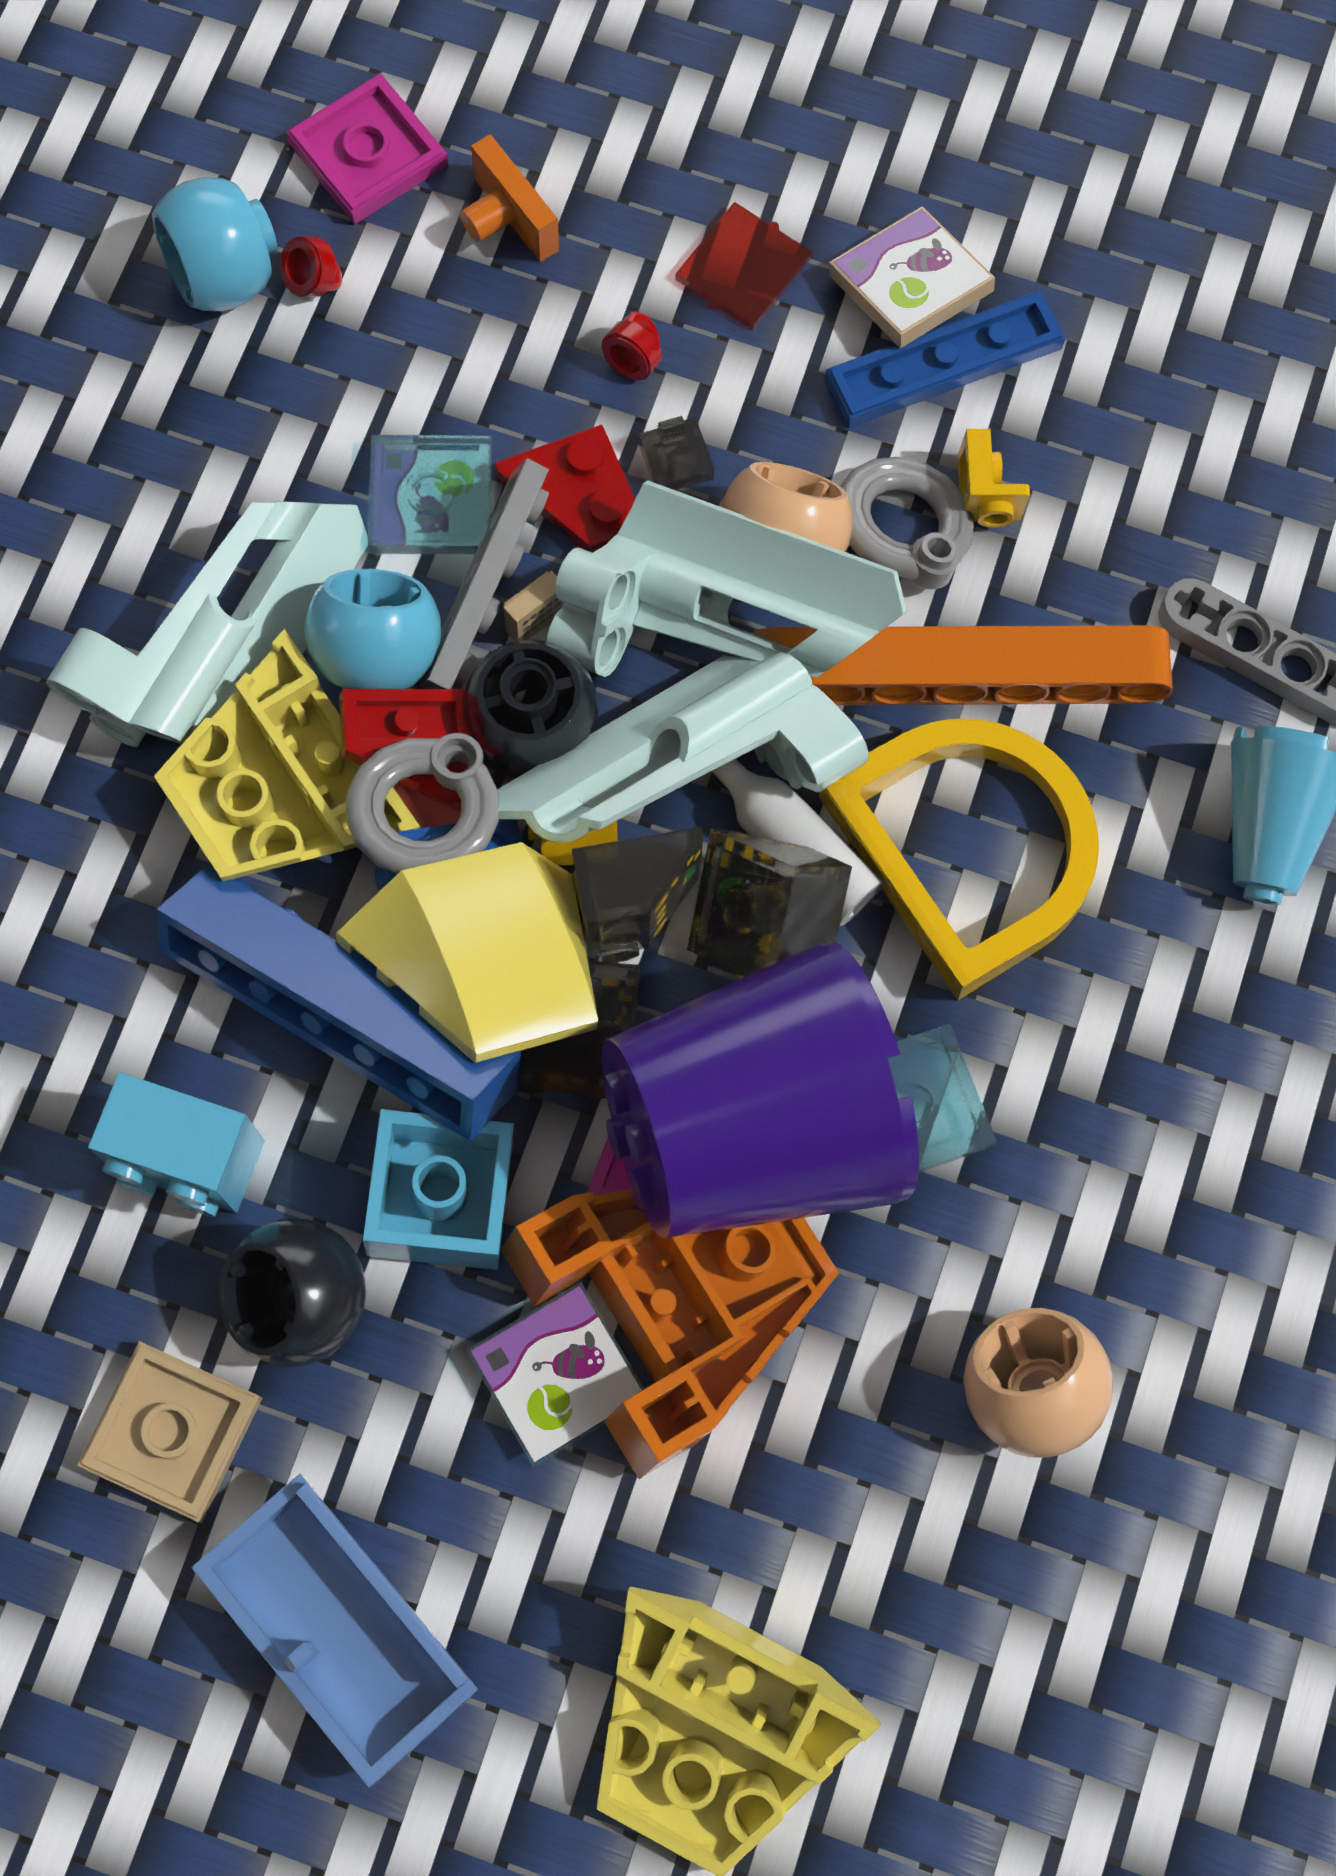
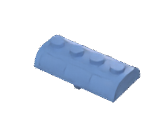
M300 1473L191 1567L369 1788L405 1758L478 1690L471 1679Z

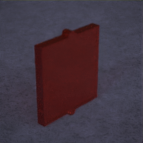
M734 202L675 273V280L707 300L708 307L711 310L719 308L751 330H754L810 261L812 251L779 231V224L777 222L767 223Z

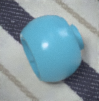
M203 177L177 185L158 201L152 212L155 235L170 275L181 296L190 307L202 311H226L238 308L253 300L265 288L272 274L269 253L277 250V241L270 219L258 199L248 201L243 191L232 181L223 178Z
M346 570L329 576L315 591L306 614L304 625L305 643L314 666L328 681L343 687V689H407L417 684L427 674L437 657L441 641V618L432 595L418 580L388 570Z

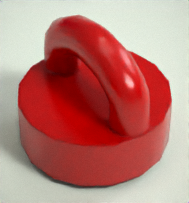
M317 236L293 237L286 243L281 253L280 272L285 286L292 294L298 297L323 296L328 291H335L341 287L342 272L335 260L332 248L324 239Z
M640 311L631 312L624 320L616 322L602 339L601 348L606 361L618 374L627 379L637 381L647 379L661 362L662 351L657 328L649 316Z

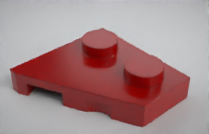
M602 424L495 462L496 475L499 482L506 486L512 471L527 458L549 469L541 489L549 492V495L540 515L552 525L564 528L569 534L571 541L581 549L592 553L605 546L618 534L635 501V497Z
M342 689L339 695L342 757L361 766L380 748L407 738L440 739L452 733H462L471 736L464 717L463 697L465 689ZM454 762L447 769L453 773H461L468 769V766L461 762ZM415 774L398 782L407 788L461 812V800L457 791L443 787L436 781L434 775Z

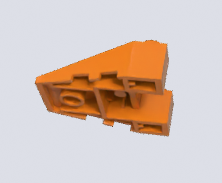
M630 1187L628 1190L594 1195L593 1192L570 1196L517 1225L501 1248V1252L534 1306L583 1278L590 1276L654 1380V1384L622 1402L604 1420L638 1479L690 1449L716 1428L728 1413L730 1407L756 1378L767 1361L793 1332L839 1274L805 1218L711 1231L707 1235L697 1233L661 1238L651 1227L644 1212L630 1208L637 1206Z

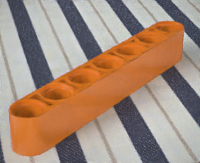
M1148 625L891 626L884 628L816 679L811 678L812 684L824 692L836 705L1143 704L1161 701L1173 693L1169 632L1164 628ZM770 627L755 630L752 633L794 648L815 633L817 629L812 627Z

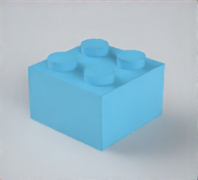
M119 1072L88 1148L105 1163L102 1171L117 1178L116 1184L152 1197L156 1188L159 1187L165 1189L167 1194L178 1198V1205L205 1216L215 1217L218 1208L237 1214L265 1140L246 1114Z
M381 1109L363 1235L366 1256L498 1270L514 1123L489 1121L471 1141H468L426 1114Z

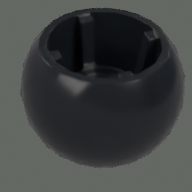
M534 639L517 640L502 645L487 654L473 669L467 681L463 697L464 717L471 737L481 746L483 757L498 768L520 775L540 764L559 758L576 748L594 732L599 713L598 695L591 676L582 662L567 649L551 642ZM528 688L537 689L545 694L542 700L531 705L522 704L514 699L518 692ZM562 705L566 713L565 718L550 730H546L555 721L558 707ZM506 720L513 729L521 733L513 732L503 727L501 721Z
M279 1219L252 1230L232 1249L219 1278V1309L229 1334L253 1358L275 1366H307L333 1355L351 1338L359 1326L364 1312L367 1293L366 1279L358 1256L339 1233L321 1223L308 1219Z

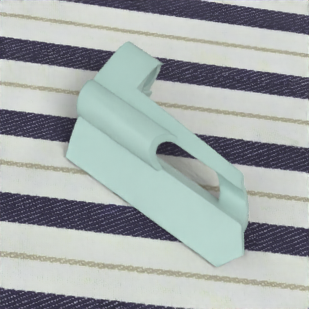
M647 480L643 483L632 508L616 536L605 546L593 553L579 547L574 548L562 562L556 580L555 593L557 599L563 602V607L553 618L546 642H551L567 649L582 662L588 671L606 677L619 664L636 626L757 662H761L775 653H787L799 660L808 671L810 677L816 679L904 615L907 610L896 570L789 531L762 525L746 518L742 514ZM733 598L815 628L817 631L794 648H790L730 625L728 609Z
M282 501L252 502L138 656L97 632L86 628H79L48 677L46 684L62 699L91 713L89 719L95 726L126 745L138 747L146 733L183 744L205 718H212L237 690L235 684L246 672L250 675L273 649L272 642L284 629L302 654L307 648L304 625L308 605L315 591L329 576L338 572L353 570L370 543L357 505ZM255 539L278 540L230 617L220 607L217 597L245 551Z
M783 652L775 653L761 662L723 655L593 732L587 739L568 753L534 767L497 789L499 793V819H525L532 831L543 839L553 842H571L583 837L594 829L600 830L753 749L759 762L763 763L766 761L778 776L789 781L792 788L799 789L803 786L815 792H821L866 764L869 759V753L863 736L855 724L824 692L812 684L808 671L799 660Z

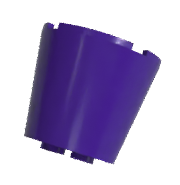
M837 942L828 945L823 943L811 946L604 1041L602 1048L603 1086L611 1119L606 1120L610 1145L616 1158L623 1159L631 1191L638 1208L643 1210L651 1227L661 1238L887 1206L908 1200L913 1195L919 1173V1141L912 1096L898 1099L887 1059L900 1055V1051L883 1006L871 982L859 963L846 948Z

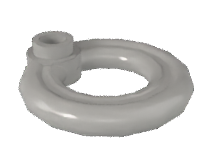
M900 456L872 459L853 469L840 486L847 493L851 503L853 527L849 546L860 558L896 570L898 576L909 578L923 588L939 589L947 585L973 541L974 517L971 512L964 509V494L947 475L927 463ZM901 490L913 493L925 500L935 511L939 521L938 532L930 533L917 539L914 545L897 542L883 534L876 526L870 512L871 503L876 496L885 491Z
M462 733L448 734L440 739L407 738L380 748L358 768L346 793V823L357 847L378 867L396 874L401 870L484 851L499 822V793L487 767L483 764L481 746L474 738ZM454 762H461L466 764L468 769L461 773H453L447 767ZM415 774L434 775L436 781L443 787L456 790L461 800V815L457 824L444 836L430 841H414L399 835L389 826L384 814L385 799L390 789L400 780Z

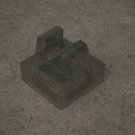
M682 416L658 422L657 429L639 434V447L652 482L677 491L714 480L715 468L696 417L684 420Z

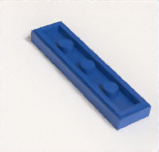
M1040 290L931 330L901 349L896 344L828 368L826 369L825 381L848 428L1061 350L1065 337Z

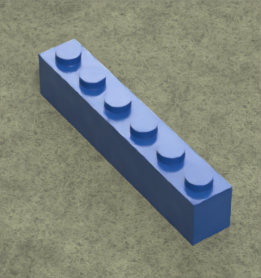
M208 864L157 908L161 953L468 1141H471L517 1092L521 1051L474 1063L419 1015L420 1005L399 986L387 987L376 977L377 967L364 956L355 951L348 953L336 942V937L332 938L303 921L293 910L280 907L254 892L244 881L235 878L223 882L215 869Z

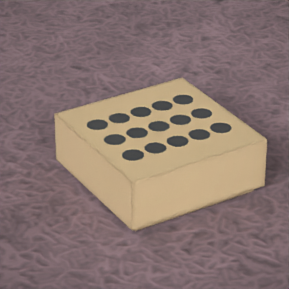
M552 570L549 573L548 571L504 603L506 632L514 641L530 639L550 624L557 612L563 607V602L556 597L557 576Z

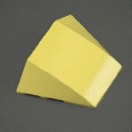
M285 629L272 642L273 649L249 675L246 672L235 684L237 690L212 718H205L154 775L157 783L223 882L357 847L346 823V793L360 765L342 757L340 714L320 687L317 675ZM392 787L385 799L384 814L389 826L396 832L419 829V824Z
M522 842L401 870L336 932V942L348 953L357 950L377 967L376 977L387 987L399 986L420 1005L419 1015L474 1063L597 1030L598 1016L573 875Z
M629 1587L597 1810L714 1875L725 1876L784 1819L785 1813L814 1785H820L833 1772V1767L862 1740L865 1742L881 1726V1722L821 1666L706 1604L696 1600Z

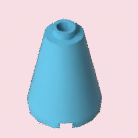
M1256 725L1254 737H1247L1243 726L1236 727L1231 741L1233 883L1245 888L1243 898L1268 905H1281L1283 896L1297 895L1336 813V752L1327 750L1330 737L1291 728Z

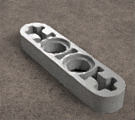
M1195 578L1182 579L1175 582L1168 589L1158 613L1159 622L1173 638L1336 726V653L1204 581ZM1187 600L1198 604L1196 613L1191 616L1190 620L1183 618L1179 614L1181 607ZM1218 613L1224 618L1216 628L1214 635L1206 631ZM1234 626L1249 628L1258 639L1257 649L1251 652L1236 650L1227 640V630ZM1296 655L1305 659L1312 670L1311 679L1305 682L1290 680L1281 669L1282 658ZM1327 673L1333 676V678L1321 695L1314 690Z

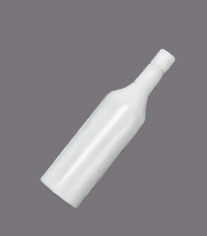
M736 759L712 770L715 776L730 791L735 803L737 821L740 826L755 841H759L761 847L763 842L773 844L771 857L774 845L804 851L799 878L795 882L839 926L845 925L858 915L882 889L885 881L784 781L752 773Z

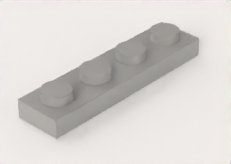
M527 458L512 471L441 629V641L437 657L427 674L417 683L416 689H452L453 686L461 689L466 682L476 659L475 655L468 652L477 631L482 634L488 631L500 606V601L493 598L501 577L510 579L523 555L525 547L517 543L526 522L530 525L536 522L547 501L549 492L541 489L549 469Z

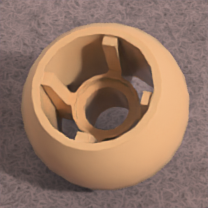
M756 462L737 475L729 485L722 500L721 507L742 514L746 518L762 525L789 531L846 552L849 546L853 519L848 495L839 485L812 472L784 464Z
M1027 1308L1000 1317L990 1324L975 1340L966 1361L963 1379L969 1410L979 1428L993 1442L1017 1455L1048 1458L1065 1454L1080 1447L1092 1438L1102 1426L1112 1402L1113 1375L1110 1361L1096 1335L1076 1318L1060 1311L1045 1308Z

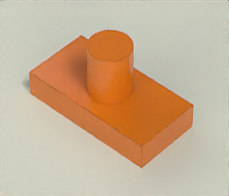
M489 134L471 145L474 179L486 193V196L460 211L462 223L469 235L479 243L510 224L539 262L558 252V218L492 135Z

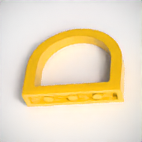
M961 718L935 721L918 726L868 752L869 759L866 764L819 792V799L856 853L885 881L882 891L958 1001L1039 951L1062 933L1078 913L1094 880L1098 864L1099 837L1096 818L1084 788L1066 763L1052 750L1028 734L997 722ZM958 757H976L996 761L1012 767L1032 780L1045 793L1056 809L1066 840L1065 870L1062 881L1053 895L1031 914L973 948H967L961 942L865 802L926 765Z

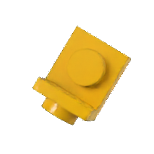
M966 429L957 455L958 487L964 494L965 511L971 512L974 522H978L984 527H1003L1012 522L1020 521L1030 499L1029 485L1001 484L1002 456L1000 452H992L991 429Z

